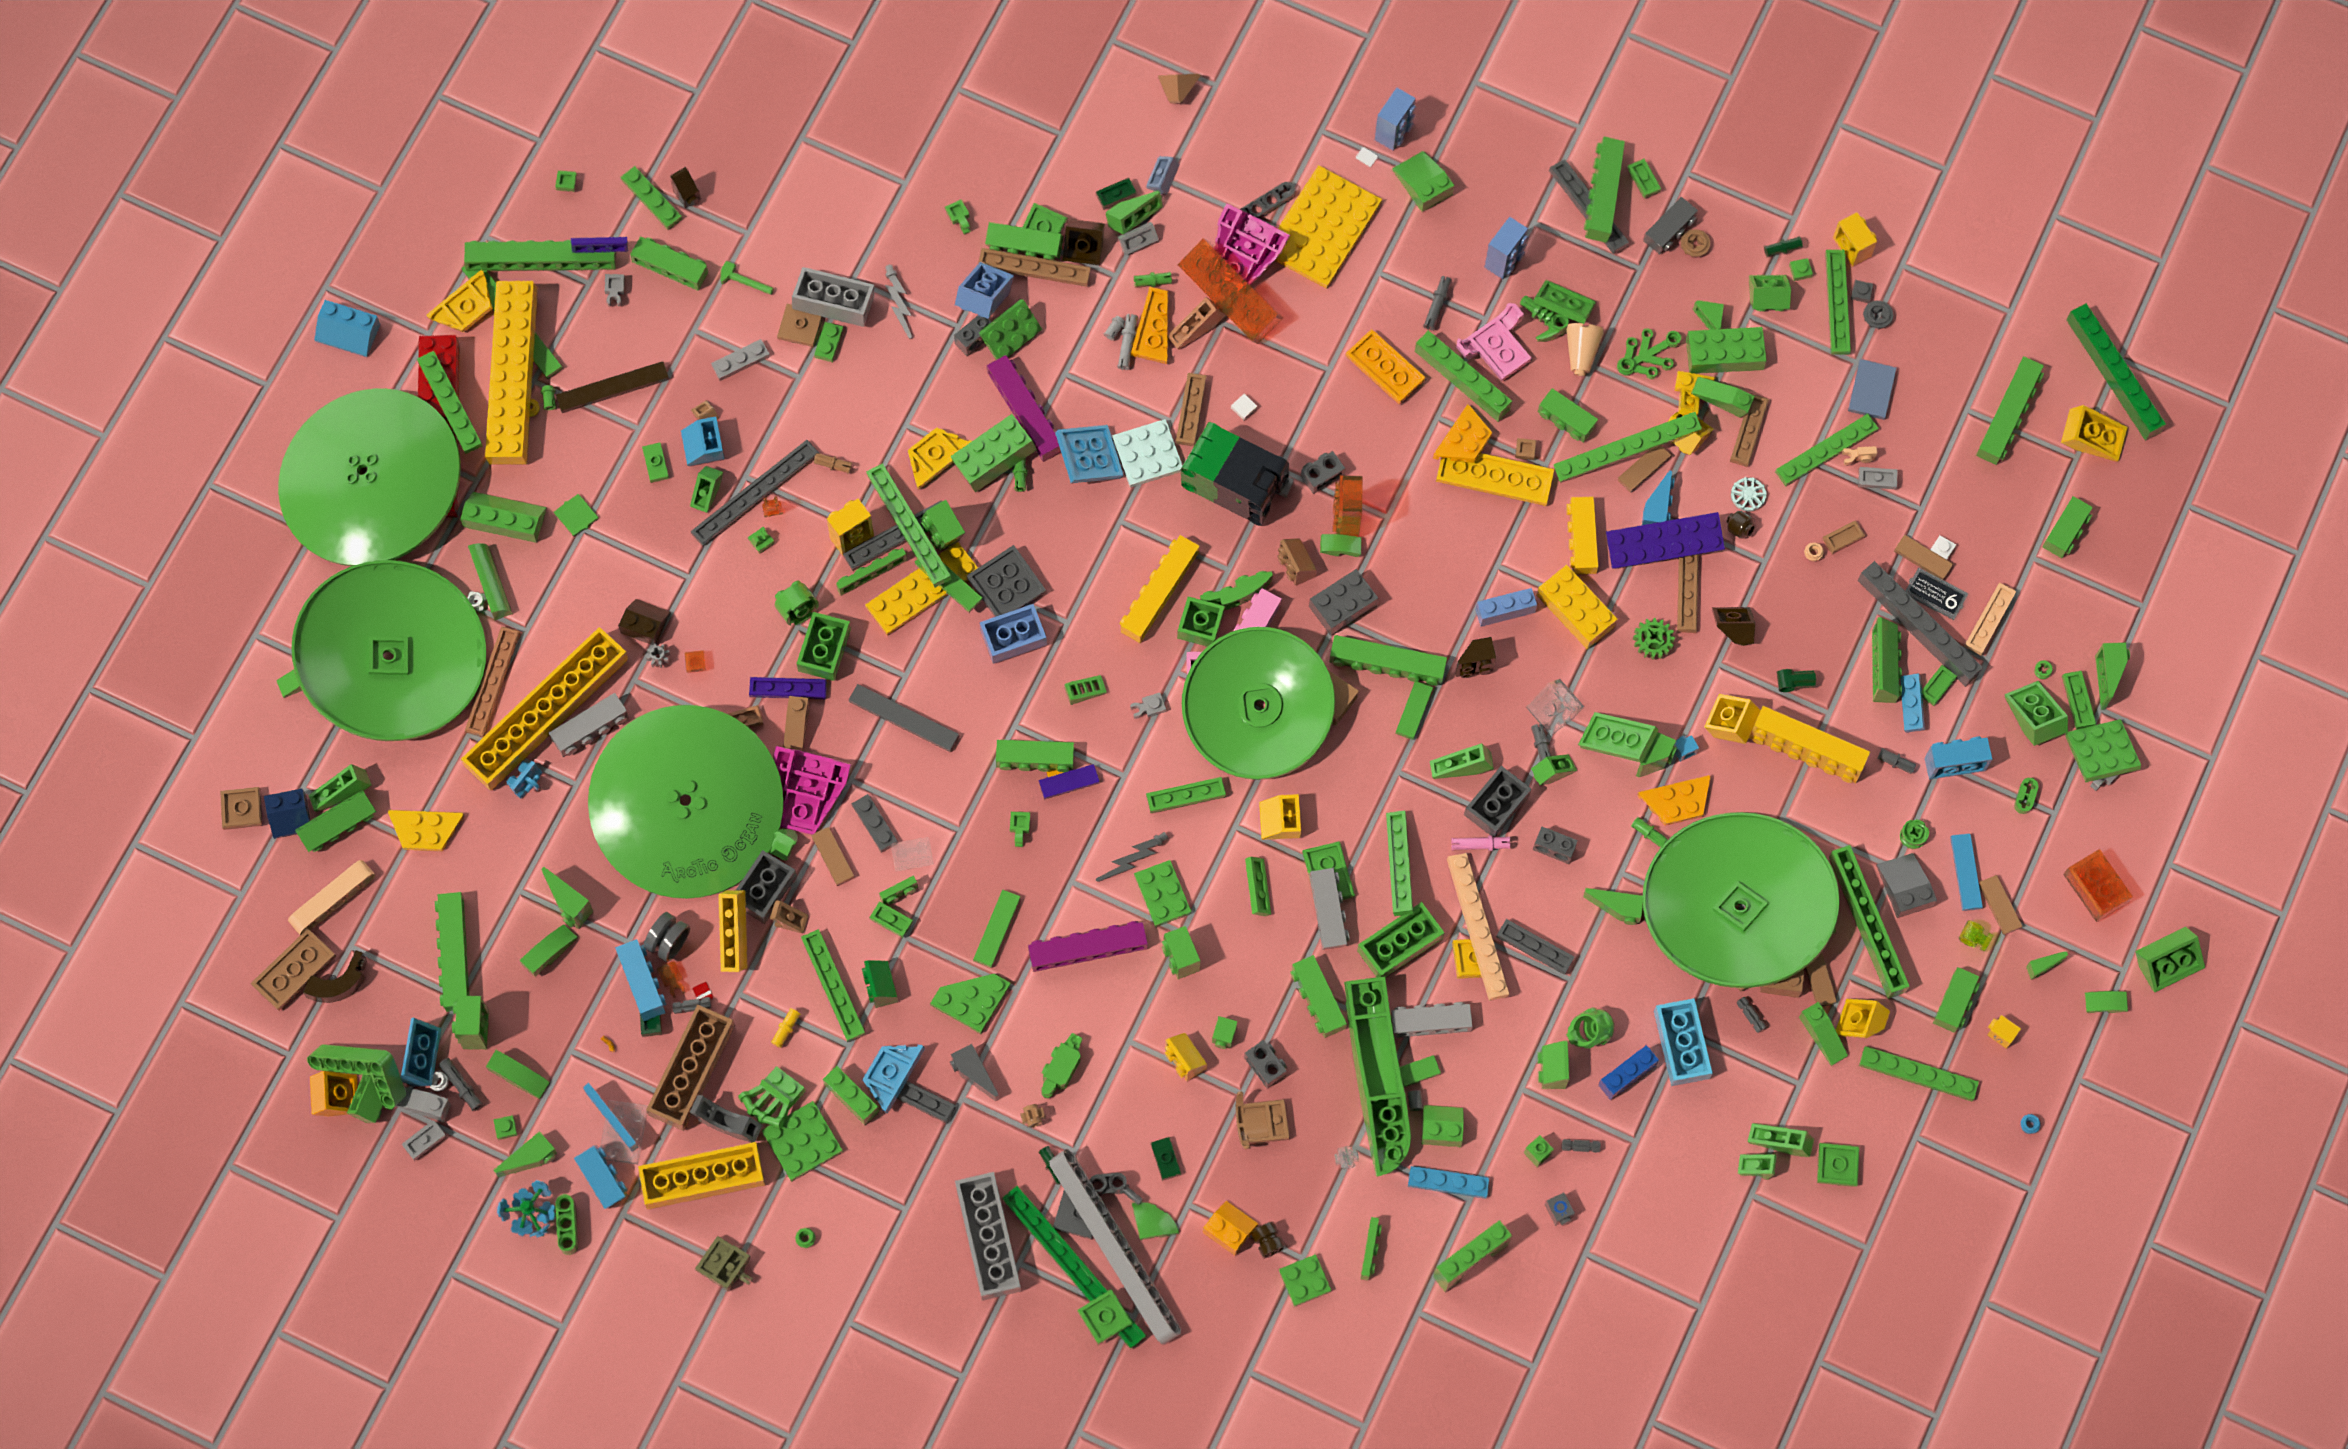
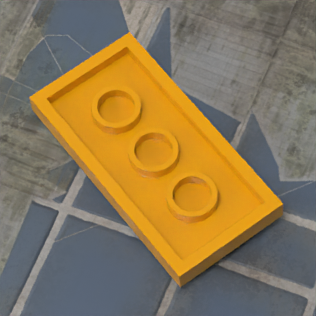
M1372 329L1346 352L1345 356L1398 404L1403 402L1425 381V377Z

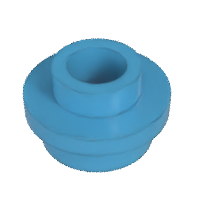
M2025 1115L2020 1122L2021 1129L2027 1134H2034L2040 1129V1120L2035 1115ZM2027 1122H2032L2033 1127H2028Z

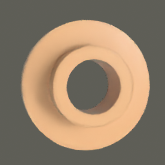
M1810 543L1804 550L1806 558L1810 561L1820 560L1824 553L1822 546L1818 543ZM1814 550L1817 554L1812 555L1810 551Z

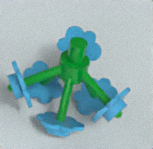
M535 1180L531 1184L536 1192L534 1196L526 1188H521L518 1193L515 1192L513 1194V1207L507 1204L506 1199H502L497 1206V1214L503 1222L509 1220L510 1212H522V1217H519L518 1220H513L511 1231L518 1233L519 1236L527 1234L530 1237L535 1235L537 1238L544 1237V1234L548 1232L546 1229L551 1226L548 1224L549 1221L554 1220L556 1216L554 1212L555 1206L551 1205L548 1201H545L539 1208L534 1207V1202L540 1194L543 1197L552 1195L549 1186L545 1182ZM534 1212L539 1213V1214L537 1215V1220H538L539 1222H543L544 1224H548V1225H545V1226H543V1227H540V1225H539V1223L537 1222V1220H536L535 1216L533 1215V1213H534ZM527 1216H530L532 1222L534 1223L537 1229L536 1231L533 1232L532 1222L527 1221Z

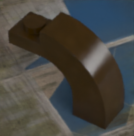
M355 950L347 970L336 979L324 980L311 975L303 994L308 999L322 1003L337 1002L351 996L365 980L363 973L360 972L366 966L367 960L363 952Z

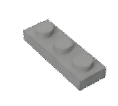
M760 339L712 362L711 366L718 379L722 381L769 358L770 354Z

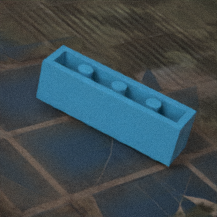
M636 939L615 947L643 1021L664 1014L663 1006L667 1004L663 994L659 995L657 992L660 986L656 977L652 979L650 973L654 972L650 961H645L644 957L647 956V952L644 946H640Z

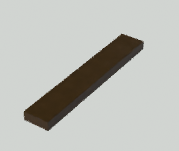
M661 361L556 394L561 412L565 413L667 381L669 376L664 362Z

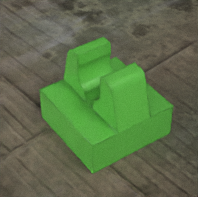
M764 527L748 537V540L759 554L775 543Z

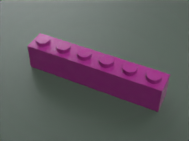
M1005 355L988 364L987 373L1016 420L1033 441L1037 449L1036 452L1044 462L1061 453L1056 434L1053 431L1054 426L1050 419L1047 420L1045 418L1042 406L1036 404L1034 400L1036 398L1032 390L1026 388V381L1022 374L1018 375L1016 372L1017 367L1012 359L1009 360Z
M1131 921L1127 925L1120 927L1119 925H1112L1105 930L1092 929L1089 933L1085 934L1076 932L1070 934V937L1065 938L1056 936L1051 938L1050 941L1045 942L1036 940L1028 945L1033 972L1147 950L1148 948L1143 922L1138 923V921Z

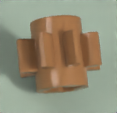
M1032 1104L1023 1108L1024 1113L1020 1114L1023 1125L1027 1124L1028 1128H1034L1043 1124L1041 1120L1045 1119L1043 1107L1038 1109L1037 1104Z

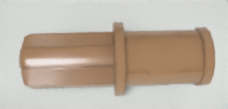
M816 453L814 463L817 465L828 467L830 470L835 469L847 474L850 473L852 462Z

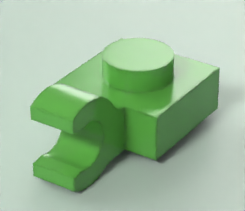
M958 200L945 206V211L953 225L959 223L963 234L971 232L969 229L970 225L966 220L970 215L963 201Z
M1011 812L1010 832L1015 833V847H1023V833H1029V812Z

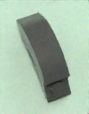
M701 1095L697 1096L690 1111L692 1115L699 1118L698 1120L705 1125L747 1142L754 1143L762 1127V1124L751 1117L730 1112Z

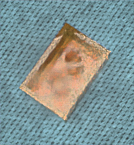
M2100 849L2067 868L2063 874L2096 922L2128 904L2133 898Z

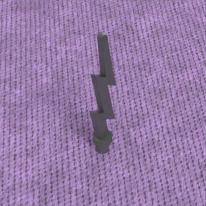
M1163 832L1159 836H1153L1154 839L1131 846L1139 850V852L1111 861L1120 866L1096 878V881L1099 882L1134 868L1135 866L1127 863L1155 854V852L1148 850V848L1156 845L1161 846L1162 842L1168 839V836Z

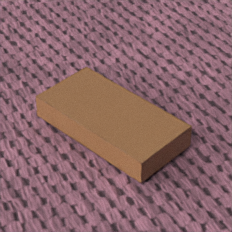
M1855 520L1824 536L1822 540L1831 554H1834L1860 541L1865 535Z

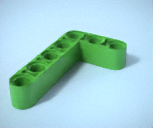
M320 1045L307 1057L309 1066L315 1070L371 1075L380 1102L387 1109H393L406 1097V1091L394 1057L388 1051Z

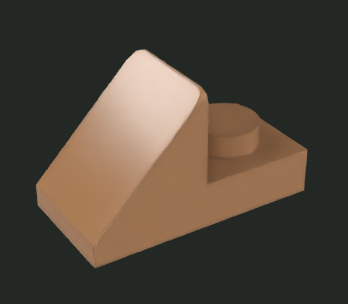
M775 901L770 919L775 921L774 926L797 933H803L808 918L807 914L782 901Z

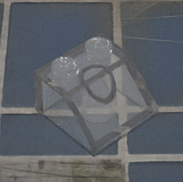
M1557 679L1548 683L1526 708L1540 724H1543V728L1552 736L1573 720L1584 708V705L1561 679Z

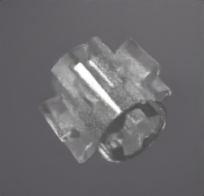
M1352 1146L1337 1149L1338 1153L1334 1154L1336 1165H1341V1169H1350L1356 1166L1355 1162L1359 1161L1357 1150L1353 1151Z

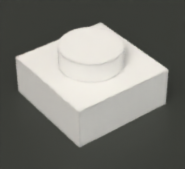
M1939 535L1930 550L1947 560L1956 544Z

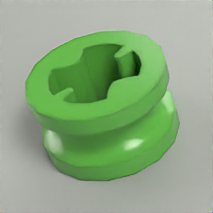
M2045 660L2039 661L2034 669L2035 675L2040 679L2049 678L2052 672V665ZM2041 666H2045L2048 669L2045 674L2042 671L2039 672Z

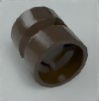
M1274 1222L1263 1224L1251 1232L1254 1242L1260 1244L1258 1250L1262 1258L1271 1257L1286 1248L1282 1238L1277 1236L1278 1230Z

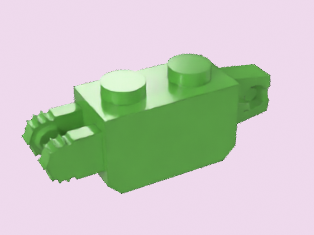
M1072 1033L1065 1043L1061 1042L1059 1047L1056 1046L1051 1054L1053 1059L1050 1064L1046 1063L1041 1073L1043 1074L1044 1081L1041 1095L1044 1099L1051 1098L1057 1088L1062 1090L1069 1084L1081 1062L1079 1048L1082 1038Z

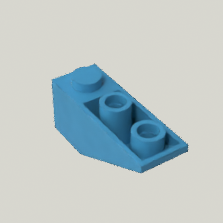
M1672 471L1666 474L1646 501L1643 509L1642 525L1670 520L1671 513L1667 511L1668 506L1672 505L1673 495L1669 494L1670 489L1674 487L1675 478H1671Z

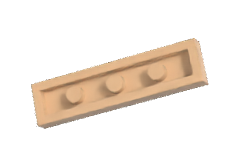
M2001 583L1998 584L1964 646L1965 648L1980 656L1982 655L2014 597L2015 590Z

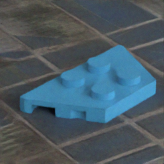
M899 1045L897 1047L882 1046L862 1079L885 1113L890 1111L925 1051L923 1045H917V1047H907L906 1045Z

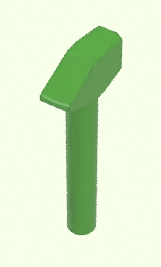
M725 261L721 269V284L732 279L767 294H772V287L734 273L736 265Z

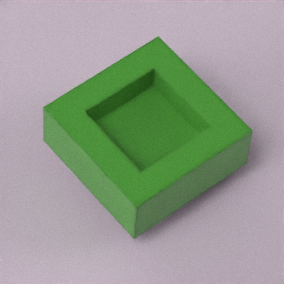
M558 170L556 190L575 192L576 172Z
M1808 258L1789 263L1794 281L1812 278L1813 273Z
M513 1115L493 1119L498 1140L517 1136Z

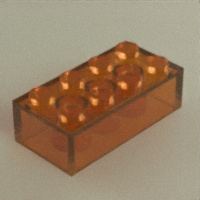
M1340 475L1339 482H1335L1332 532L1359 537L1362 517L1363 476Z

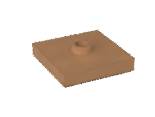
M786 304L777 339L814 347L822 316L794 310L791 304Z
M259 787L220 791L223 830L262 826L261 791Z

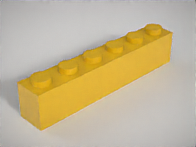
M1181 535L1177 540L1174 539L1171 542L1169 553L1162 556L1159 568L1157 570L1154 569L1149 577L1150 582L1148 585L1144 584L1141 588L1139 599L1132 602L1129 608L1131 611L1121 619L1119 624L1121 625V633L1138 643L1142 642L1199 554V545Z

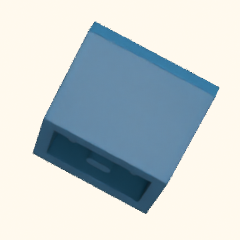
M716 417L697 420L681 430L687 466L725 459Z

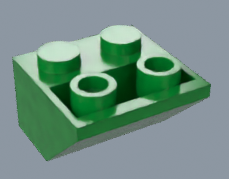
M864 961L865 968L861 969L865 985H870L866 987L870 1003L874 1002L875 1008L898 1003L888 961Z

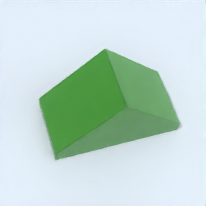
M1697 300L1694 303L1693 311L1709 330L1721 328L1724 304Z

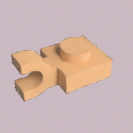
M1876 446L1858 447L1857 450L1843 449L1842 454L1850 456V459L1844 460V465H1851L1854 460L1855 462L1861 461L1862 463L1871 462L1877 455Z

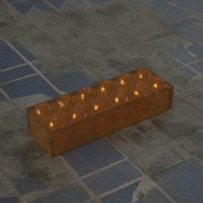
M1202 238L1178 264L1252 342L1259 344L1284 318L1208 240Z

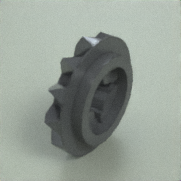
M1883 301L1870 302L1866 305L1863 312L1864 322H1867L1869 327H1875L1876 329L1885 328L1893 319L1891 307ZM1882 310V312H1881V317H1882V318L1879 317L1878 319L1875 320V319H1874L1875 314H1877L1878 312H1880V311Z

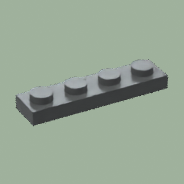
M1508 919L1505 920L1496 936L1565 975L1574 959V956Z

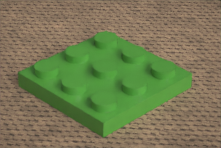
M2121 719L2069 731L2065 735L2085 783L2141 769V763Z
M814 1101L787 1115L781 1129L770 1125L762 1130L791 1182L843 1153Z

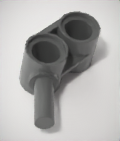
M1122 1173L1097 1174L1090 1179L1092 1185L1097 1181L1103 1183L1104 1186L1101 1189H1095L1099 1196L1108 1193H1124L1137 1205L1143 1201V1198L1129 1188L1126 1177ZM1121 1180L1123 1185L1119 1188L1114 1187L1113 1181Z

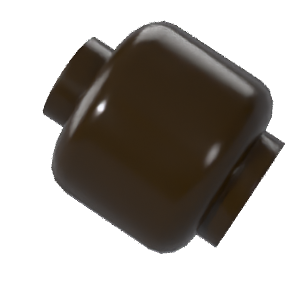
M1743 511L1731 513L1726 521L1728 523V531L1741 539L1750 537L1756 527L1753 517Z

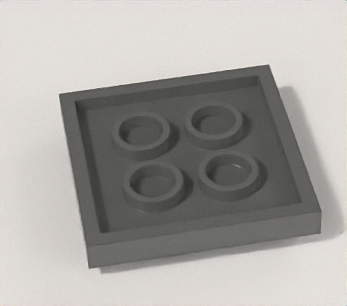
M1014 545L967 575V579L983 598L984 603L994 617L1023 608L1046 592L1044 586Z

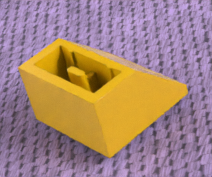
M1299 794L1278 795L1259 802L1262 840L1300 838Z
M1186 1033L1166 1039V1052L1164 1054L1169 1062L1173 1061L1177 1067L1175 1070L1180 1078L1184 1077L1186 1081H1189L1207 1069V1063Z

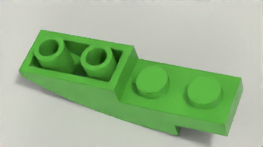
M1260 571L1253 576H1240L1235 580L1234 588L1228 586L1217 592L1207 591L1200 595V600L1225 606L1224 611L1240 606L1251 600L1255 593L1259 594L1261 588L1265 589L1272 582V571Z

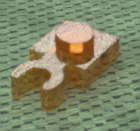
M774 496L772 500L763 499L764 517L783 514L781 500L778 501L777 496Z
M675 961L656 968L664 986H671L670 993L673 998L676 997L674 991L677 988H680L683 994L685 993L684 986L678 983L683 978Z

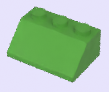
M2187 927L2135 951L2139 968L2154 992L2205 968L2198 936Z

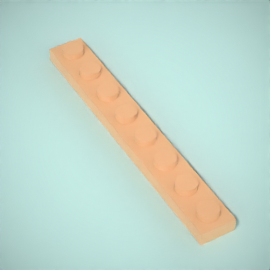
M1467 853L1448 856V866L1488 999L1490 1001L1506 998L1509 992Z

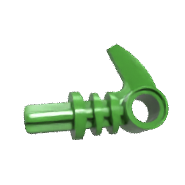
M1524 296L1521 299L1520 305L1532 312L1531 317L1534 319L1539 317V321H1545L1544 325L1549 328L1544 333L1536 336L1537 342L1550 341L1566 333L1569 323L1568 317L1561 314L1555 315L1554 311L1550 312L1549 309L1533 303L1534 300L1528 296ZM1556 323H1562L1564 326L1558 327Z

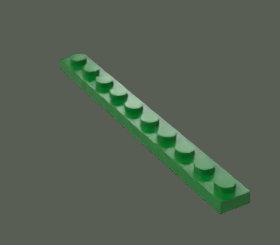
M1018 1186L1002 1197L1004 1203L1089 1302L1108 1292ZM1129 1316L1133 1324L1117 1334L1131 1350L1146 1335Z

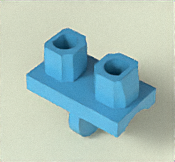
M523 761L518 768L521 773L518 778L511 776L506 782L520 799L527 792L529 793L532 788L535 790L540 788L537 782L543 772L533 761L530 763Z

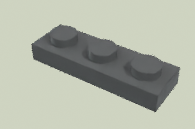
M868 794L851 803L881 853L898 844V841Z

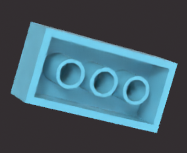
M1695 998L1656 1005L1654 1016L1671 1086L1710 1079L1712 1069Z

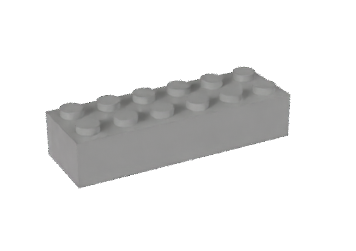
M994 1172L956 1180V1190L982 1301L1021 1292Z

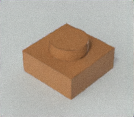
M1517 438L1515 458L1534 460L1536 440Z

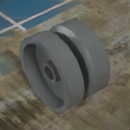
M664 912L651 927L643 946L651 953L658 951L659 958L665 962H670L685 944L691 927L683 921L676 923L674 915Z

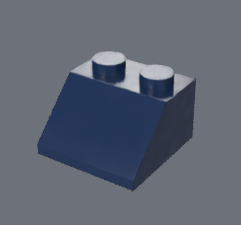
M302 788L264 796L266 813L273 839L297 835L295 830L311 821L307 796Z

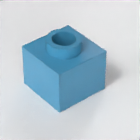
M1692 735L1687 738L1686 736L1678 738L1674 747H1677L1675 754L1680 762L1696 755L1699 750Z

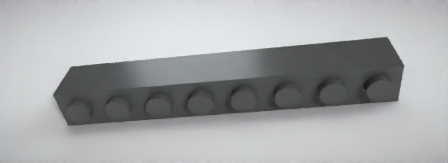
M1875 561L1861 572L1858 582L1941 664L1957 675V679L1965 687L1979 675L1983 667Z

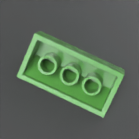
M472 492L465 502L460 519L465 528L537 543L547 508Z
M1882 617L1877 618L1872 629L1873 702L1896 703L1898 697L1902 695V686L1899 685L1902 669L1898 667V661L1901 660V649H1898V643L1901 641V632L1898 631L1897 624Z

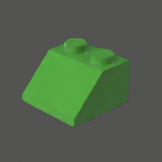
M1749 275L1750 303L1753 309L1757 311H1765L1766 309L1783 311L1790 309L1791 286L1786 275Z
M1658 732L1643 762L1640 763L1636 776L1642 777L1664 769L1667 763L1671 764L1677 747H1674L1676 740Z
M1568 1041L1542 1046L1540 1052H1537V1063L1541 1064V1071H1538V1083H1542V1089H1565L1569 1081Z
M1424 1105L1421 1144L1461 1147L1464 1123L1463 1108Z

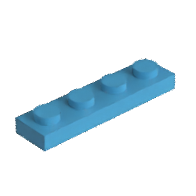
M1414 1166L1410 1167L1408 1187L1484 1199L1487 1198L1489 1178Z

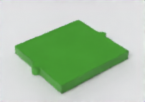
M579 494L569 501H564V504L554 511V514L573 537L584 529L587 530L589 525L599 519Z

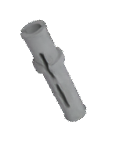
M1130 314L1126 315L1125 328L1122 330L1123 339L1117 365L1121 370H1129L1133 341L1137 333L1135 329L1138 316L1131 314V317Z

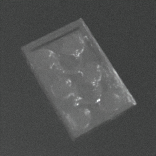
M608 1100V1108L634 1139L639 1148L631 1151L605 1118L600 1147L607 1154L606 1160L638 1165L648 1105Z

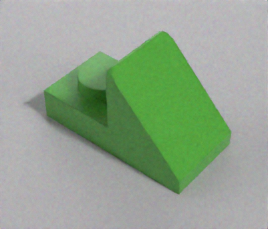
M1740 1155L1738 1174L1741 1176H1760L1768 1180L1775 1173L1777 1155Z

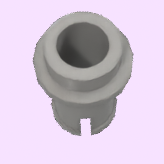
M1119 316L1111 319L1112 323L1104 332V336L1109 340L1113 341L1120 329L1125 326V321Z

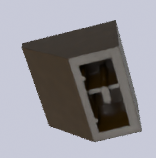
M1492 637L1472 640L1458 660L1455 672L1456 677L1468 678L1472 674L1480 673V675H1486L1493 671L1496 655Z

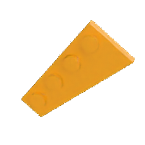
M1149 287L1131 356L1167 364L1168 291Z

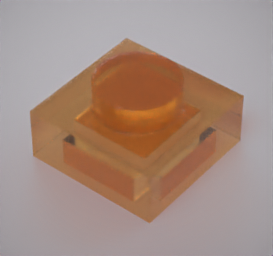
M704 650L685 652L687 673L706 671Z

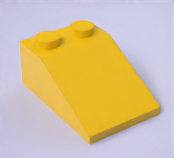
M2081 405L2069 410L2061 443L2074 450L2117 462L2119 461L2127 427L2085 405Z

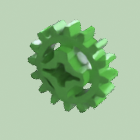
M1656 618L1652 622L1646 619L1645 625L1640 622L1639 628H1636L1634 631L1636 635L1633 636V640L1636 641L1634 647H1639L1638 653L1644 652L1645 658L1651 655L1652 660H1654L1655 655L1659 659L1662 658L1663 653L1668 655V649L1672 650V643L1675 640V637H1672L1674 631L1668 630L1670 625L1666 624L1664 626L1663 620L1658 623ZM1642 634H1643V637L1645 638V641H1644V642H1642V639H1641V635H1642ZM1664 635L1666 637V644L1664 643L1665 641L1662 639Z

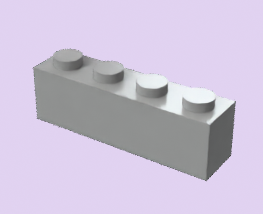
M613 693L549 732V735L563 757L566 755L570 756L577 751V748L590 744L595 737L608 733L613 726L623 724L629 716L617 695Z
M1334 868L1311 871L1309 877L1322 950L1346 947V941H1349L1348 929L1344 930L1343 922H1346L1345 911H1341L1340 903H1343L1341 891H1337L1336 884H1339L1338 873H1334Z
M1456 1002L1453 1005L1445 1006V1004L1440 1003L1435 1004L1434 1007L1417 1005L1412 1009L1396 1007L1395 1010L1391 1011L1393 1036L1398 1038L1471 1032L1470 1004Z

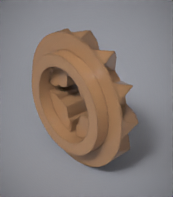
M1697 229L1685 232L1680 241L1681 249L1684 250L1685 254L1691 255L1692 258L1694 256L1701 257L1703 254H1706L1710 247L1708 235ZM1695 238H1697V244L1699 245H1697V247L1693 249L1694 247L1691 243H1693L1695 241Z

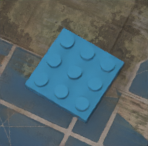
M1108 425L1058 429L1055 434L1071 483L1120 479L1123 476Z

